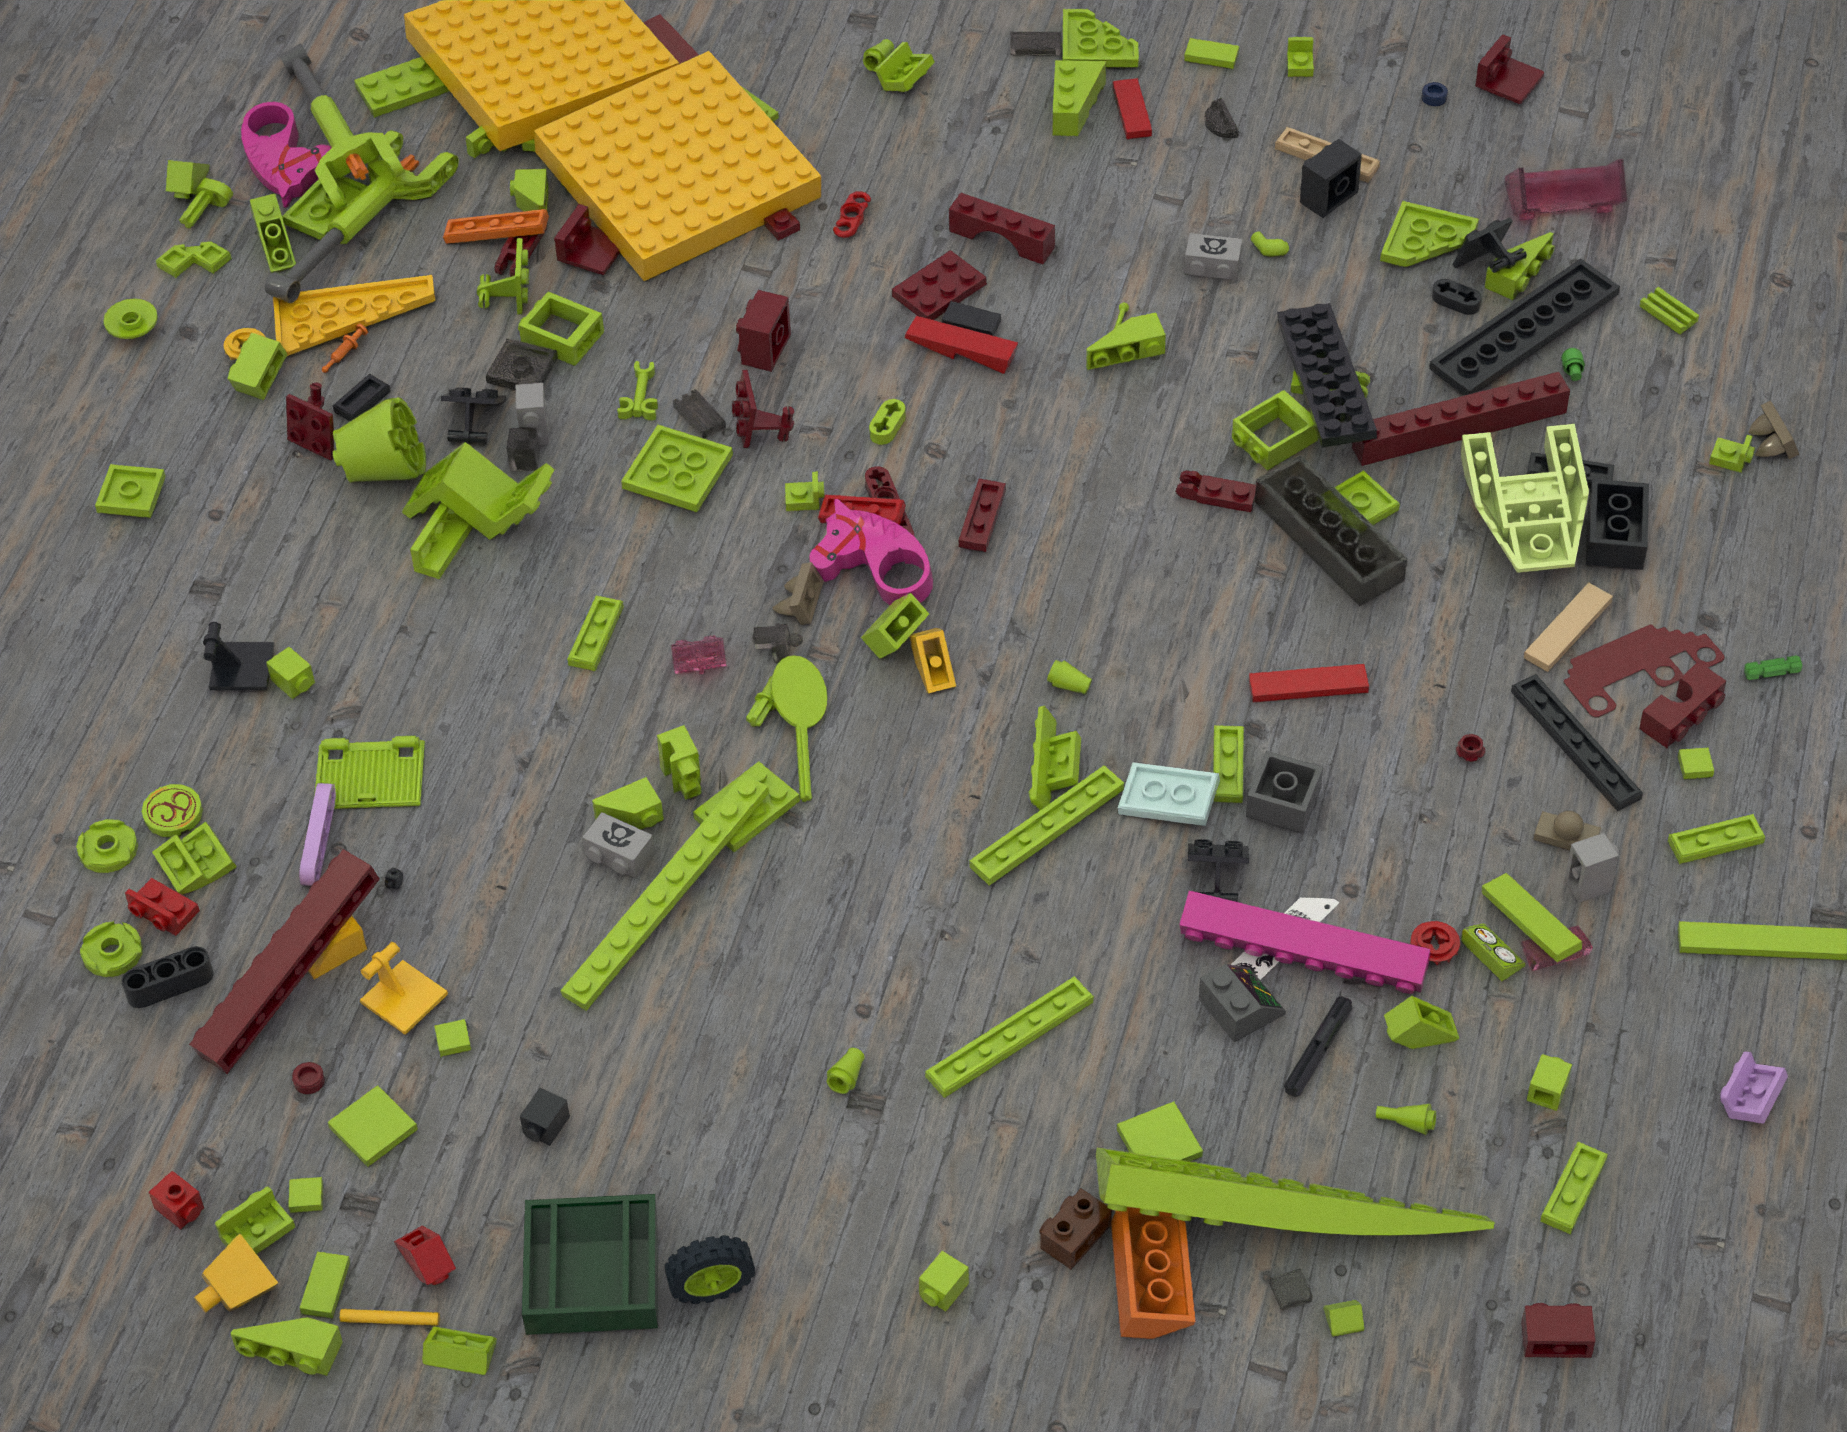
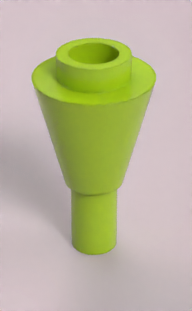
M1431 1104L1398 1108L1377 1106V1119L1396 1121V1123L1424 1135L1428 1134L1429 1129L1434 1130L1437 1114L1436 1111L1432 1110Z

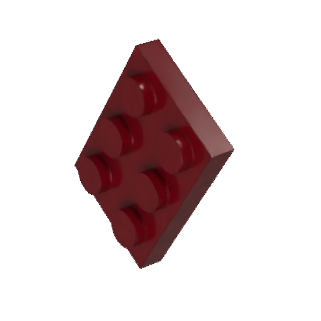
M949 250L892 288V297L915 315L935 320L946 312L951 301L960 303L987 285L986 276Z

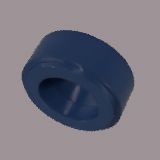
M1431 82L1423 87L1422 101L1425 104L1440 106L1447 101L1448 89L1445 85Z

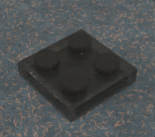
M507 338L485 375L486 382L516 390L515 385L544 383L558 358L557 350Z

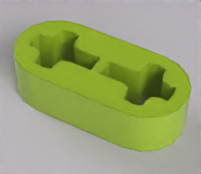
M889 399L881 405L869 425V434L872 442L884 445L894 439L906 418V408L902 401Z

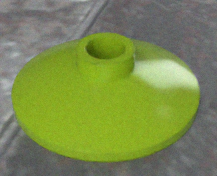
M134 298L122 300L112 305L105 313L103 321L105 329L112 336L121 339H133L150 332L157 323L158 315L156 308L150 302Z

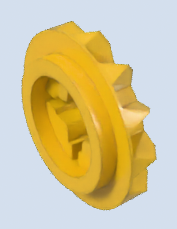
M254 328L238 329L226 337L223 345L225 354L229 356L230 360H236L241 353V346L248 340L251 332L264 337L265 335Z

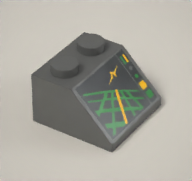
M1225 964L1200 978L1199 1000L1234 1043L1286 1014V1010L1249 967Z

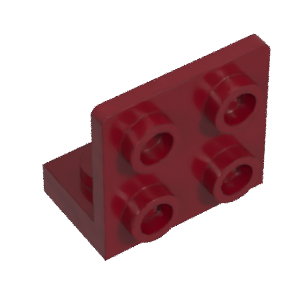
M1502 34L1478 63L1475 86L1515 103L1522 104L1544 77V71L1511 58V37Z
M578 204L554 237L557 261L604 275L619 255V249L600 228L591 226L592 221L589 218L588 206Z

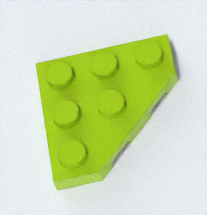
M1063 9V61H1106V67H1138L1139 48L1137 41L1132 38L1126 39L1120 35L1119 29L1107 21L1102 23L1095 18V13L1089 9Z
M1402 201L1382 249L1380 261L1408 267L1461 248L1465 241V236L1477 230L1479 219Z

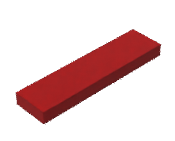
M1365 664L1249 673L1248 679L1253 702L1369 693Z

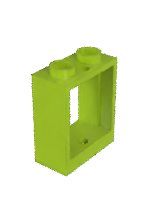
M548 291L541 300L535 303L534 308L529 314L521 319L518 330L520 332L521 344L576 366L604 333L602 313ZM551 314L579 325L568 339L540 328Z
M1285 390L1233 419L1232 439L1238 447H1242L1256 463L1261 464L1267 471L1318 441V435L1310 412ZM1280 418L1295 433L1268 447L1253 432Z

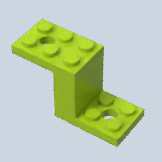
M465 442L423 474L402 513L411 519L419 512L421 514L425 513L432 502L437 504L441 501L490 540L499 533L503 535L513 523L515 525L519 524L527 513L532 515L541 503L538 499L551 486L552 481L549 479L555 469L545 463L517 483Z

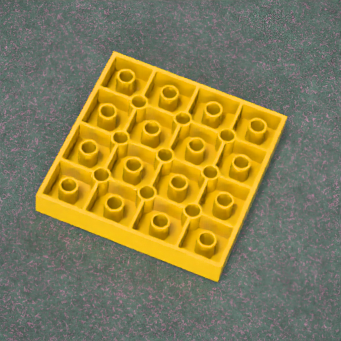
M443 0L404 14L406 39L479 127H483L487 137L499 151L533 140V130L679 65L674 56L624 0Z
M710 51L533 130L535 153L578 204L588 206L589 217L617 246L621 255L643 281L649 280L764 225V218L784 208L792 212L821 198V175Z

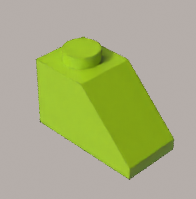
M168 160L166 191L174 192L175 198L190 199V194H196L197 186L206 178L210 164Z
M547 169L515 170V180H510V195L515 196L516 206L522 211L548 210L549 184Z
M647 777L592 800L595 819L602 812L640 830L652 827L664 820L662 802Z
M1410 996L1384 1014L1388 1026L1387 1033L1390 1039L1410 1049L1455 1042L1459 1039L1450 1012L1414 996Z

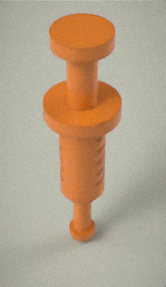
M357 324V330L352 336L347 334L343 336V343L331 354V360L327 365L322 367L323 373H327L334 363H339L351 349H357L358 343L356 340L361 335L366 336L368 334L365 326Z

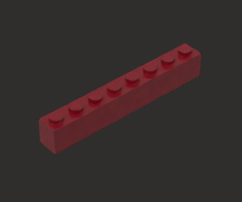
M1555 372L1373 419L1377 429V439L1354 442L1351 447L1361 466L1461 441L1462 435L1492 433L1567 413L1570 389L1560 372Z
M345 849L331 860L328 869L322 877L312 884L307 896L299 905L294 907L288 920L281 929H278L273 934L271 941L262 953L253 959L251 967L243 977L234 983L232 991L225 1000L215 1007L210 1019L203 1027L196 1031L189 1045L201 1058L226 1074L230 1072L380 880L371 865Z

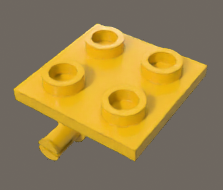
M391 941L381 952H376L372 955V961L360 970L367 980H370L378 972L380 980L360 999V1003L406 1035L448 995V991L404 960L391 969L389 961L400 952L398 945Z

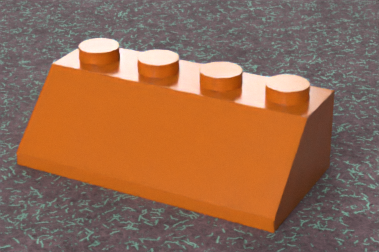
M1127 1207V1211H1116L1111 1220L1121 1337L1154 1339L1194 1325L1196 1321L1185 1221L1172 1218V1213L1159 1211V1216H1149L1141 1214L1139 1212L1140 1208Z

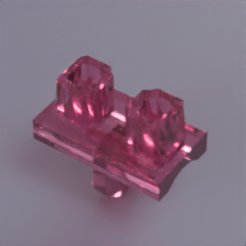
M715 635L706 636L703 640L693 642L680 640L671 645L675 674L698 671L699 675L705 674V669L726 666L722 637L717 638Z

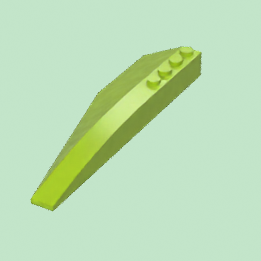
M1098 1147L1096 1149L1099 1196L1104 1203L1108 1204L1107 1208L1116 1211H1127V1207L1140 1208L1139 1212L1141 1214L1149 1216H1159L1160 1211L1172 1213V1218L1183 1221H1191V1216L1204 1218V1223L1216 1226H1223V1221L1292 1231L1346 1235L1455 1233L1494 1229L1495 1224L1494 1221L1483 1215L1446 1208L1442 1209V1213H1437L1435 1207L1420 1203L1411 1204L1410 1208H1405V1203L1382 1196L1378 1203L1373 1202V1198L1365 1196V1193L1311 1183L1309 1188H1306L1304 1183L1287 1178L1278 1179V1183H1273L1272 1178L1255 1172H1249L1246 1177H1241V1174L1234 1172L1233 1168Z

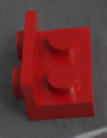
M153 878L138 892L131 889L125 892L128 902L127 907L134 916L138 918L144 917L151 921L158 930L163 932L166 930L175 936L200 911L197 903Z

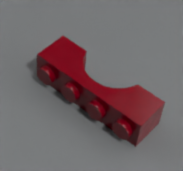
M960 193L949 208V232L971 240L974 239L976 234L983 231L1000 234L1013 244L1020 257L1042 265L1055 248V225L964 193Z

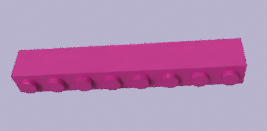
M1194 891L1188 892L1179 924L1181 934H1185V938L1192 941L1202 942L1203 939L1214 941V944L1224 949H1232L1233 946L1245 949L1244 951L1247 954L1257 957L1267 954L1275 956L1274 959L1281 963L1292 964L1293 961L1303 963L1306 968L1313 971L1328 969L1335 971V974L1342 978L1352 979L1353 976L1364 978L1365 982L1374 986H1383V984L1396 986V990L1407 994H1413L1414 991H1422L1430 960V949Z

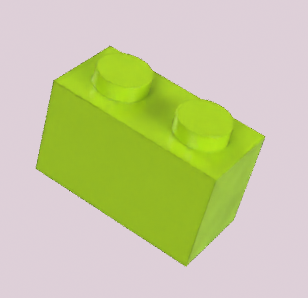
M251 332L248 340L241 347V353L236 363L231 366L227 379L236 391L264 400L288 354L279 341Z
M909 593L893 601L862 635L861 639L880 659L897 651L926 619L929 613L912 593Z

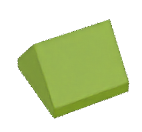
M1357 1300L1323 1306L1332 1337L1364 1331L1362 1305Z

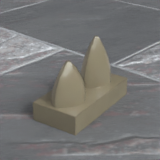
M1771 400L1760 405L1764 414L1760 415L1752 423L1749 434L1758 436L1774 434L1760 444L1755 456L1770 457L1785 452L1787 457L1791 459L1799 455L1794 439Z
M812 562L803 563L799 575L793 577L784 585L786 590L793 593L792 596L783 599L772 607L779 614L795 616L800 625L811 624L824 582Z

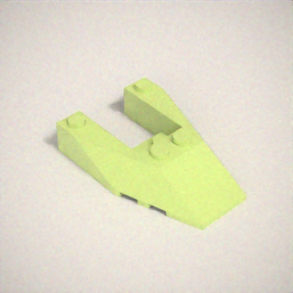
M1575 424L1546 427L1544 449L1549 472L1499 477L1491 432L1462 435L1461 459L1465 479L1475 507L1517 573L1575 567L1589 495Z

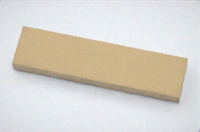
M1286 127L1275 142V149L1307 160L1332 143ZM1362 154L1359 180L1369 183L1380 167V160Z
M1588 583L1524 652V659L1549 672L1612 603L1613 596Z

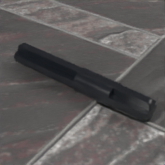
M1339 996L1335 1000L1284 1084L1285 1092L1288 1095L1298 1097L1302 1093L1353 1008L1351 1005L1352 1001L1349 998Z

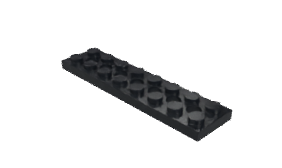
M1580 258L1431 360L1429 369L1464 396L1477 393L1619 295L1620 286ZM1583 288L1587 289L1586 291L1577 290ZM1557 301H1560V302L1567 301V302H1569V303L1562 304V303H1559V302H1557ZM1539 314H1549L1550 316L1544 317ZM1528 326H1529L1531 329H1527V330H1526V329H1522V328H1520V327H1528ZM1501 339H1502V340H1509V339H1510V340H1512V342L1506 343V342L1501 341ZM1482 352H1483V353H1490V352H1491V353H1493V355L1487 356V355L1482 354ZM1463 365H1464V366H1471V365H1472V366H1474V368H1472V369H1467V368H1464Z
M1316 304L1310 307L1291 308L1286 311L1277 312L1278 323L1322 448L1377 439V429L1331 304Z

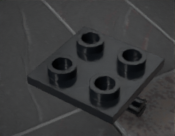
M1509 217L1503 221L1495 220L1481 231L1474 230L1467 234L1462 247L1457 251L1458 255L1453 262V266L1457 268L1490 252L1497 258V260L1489 264L1490 269H1493L1492 272L1496 273L1503 268L1510 269L1515 266L1516 262L1526 259L1527 254L1523 248L1510 253L1507 252L1501 243L1513 222L1512 219Z
M463 387L449 389V393L441 395V401L466 403L464 431L448 430L447 435H455L448 436V441L466 442L469 445L471 442L487 444L488 438H477L488 437L487 432H472L475 403L497 404L506 401V395H498V390L482 389V391L471 393V388Z
M210 622L208 634L203 639L205 646L203 658L212 663L209 690H267L270 675L266 662L273 658L274 642H223L219 636L221 624Z
M1207 839L1194 840V844L1188 843V861L1216 862L1214 892L1198 893L1238 902V893H1220L1221 862L1249 864L1248 846H1243V842L1225 841V845H1213V841Z

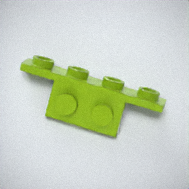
M1045 705L1038 707V717L1035 719L1034 765L1031 766L1032 788L1029 790L1030 801L1039 810L1050 804L1051 791L1078 784L1081 736L1077 731L1056 736V719Z

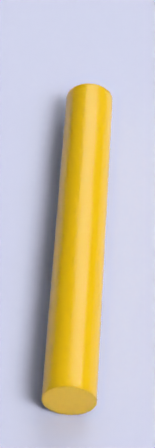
M341 1309L339 1319L340 1322L439 1326L440 1313Z

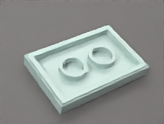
M1133 762L1118 805L1119 815L1206 826L1220 782L1219 773Z

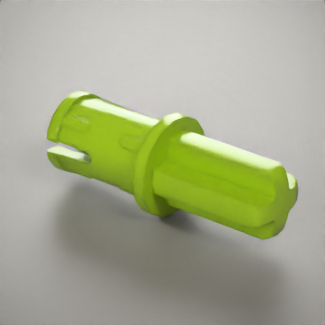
M770 676L762 692L757 693L755 696V703L746 716V721L752 727H760L769 712L776 708L771 694L772 676Z

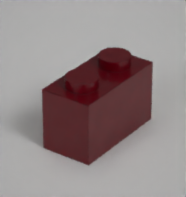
M1544 1303L1525 1305L1521 1321L1524 1357L1592 1358L1596 1342L1592 1306H1582L1577 1303H1570L1565 1306H1548Z

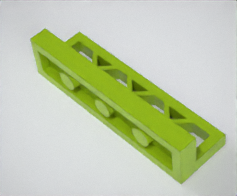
M442 502L410 549L414 572L437 579L441 578L473 526Z

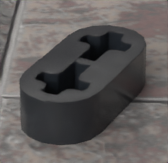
M1449 279L1437 280L1433 285L1432 299L1437 304L1466 315H1472L1479 311L1481 294L1477 290Z

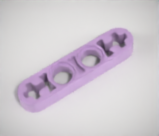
M318 783L316 787L300 864L299 877L300 884L303 886H312L321 876L336 800L334 784Z

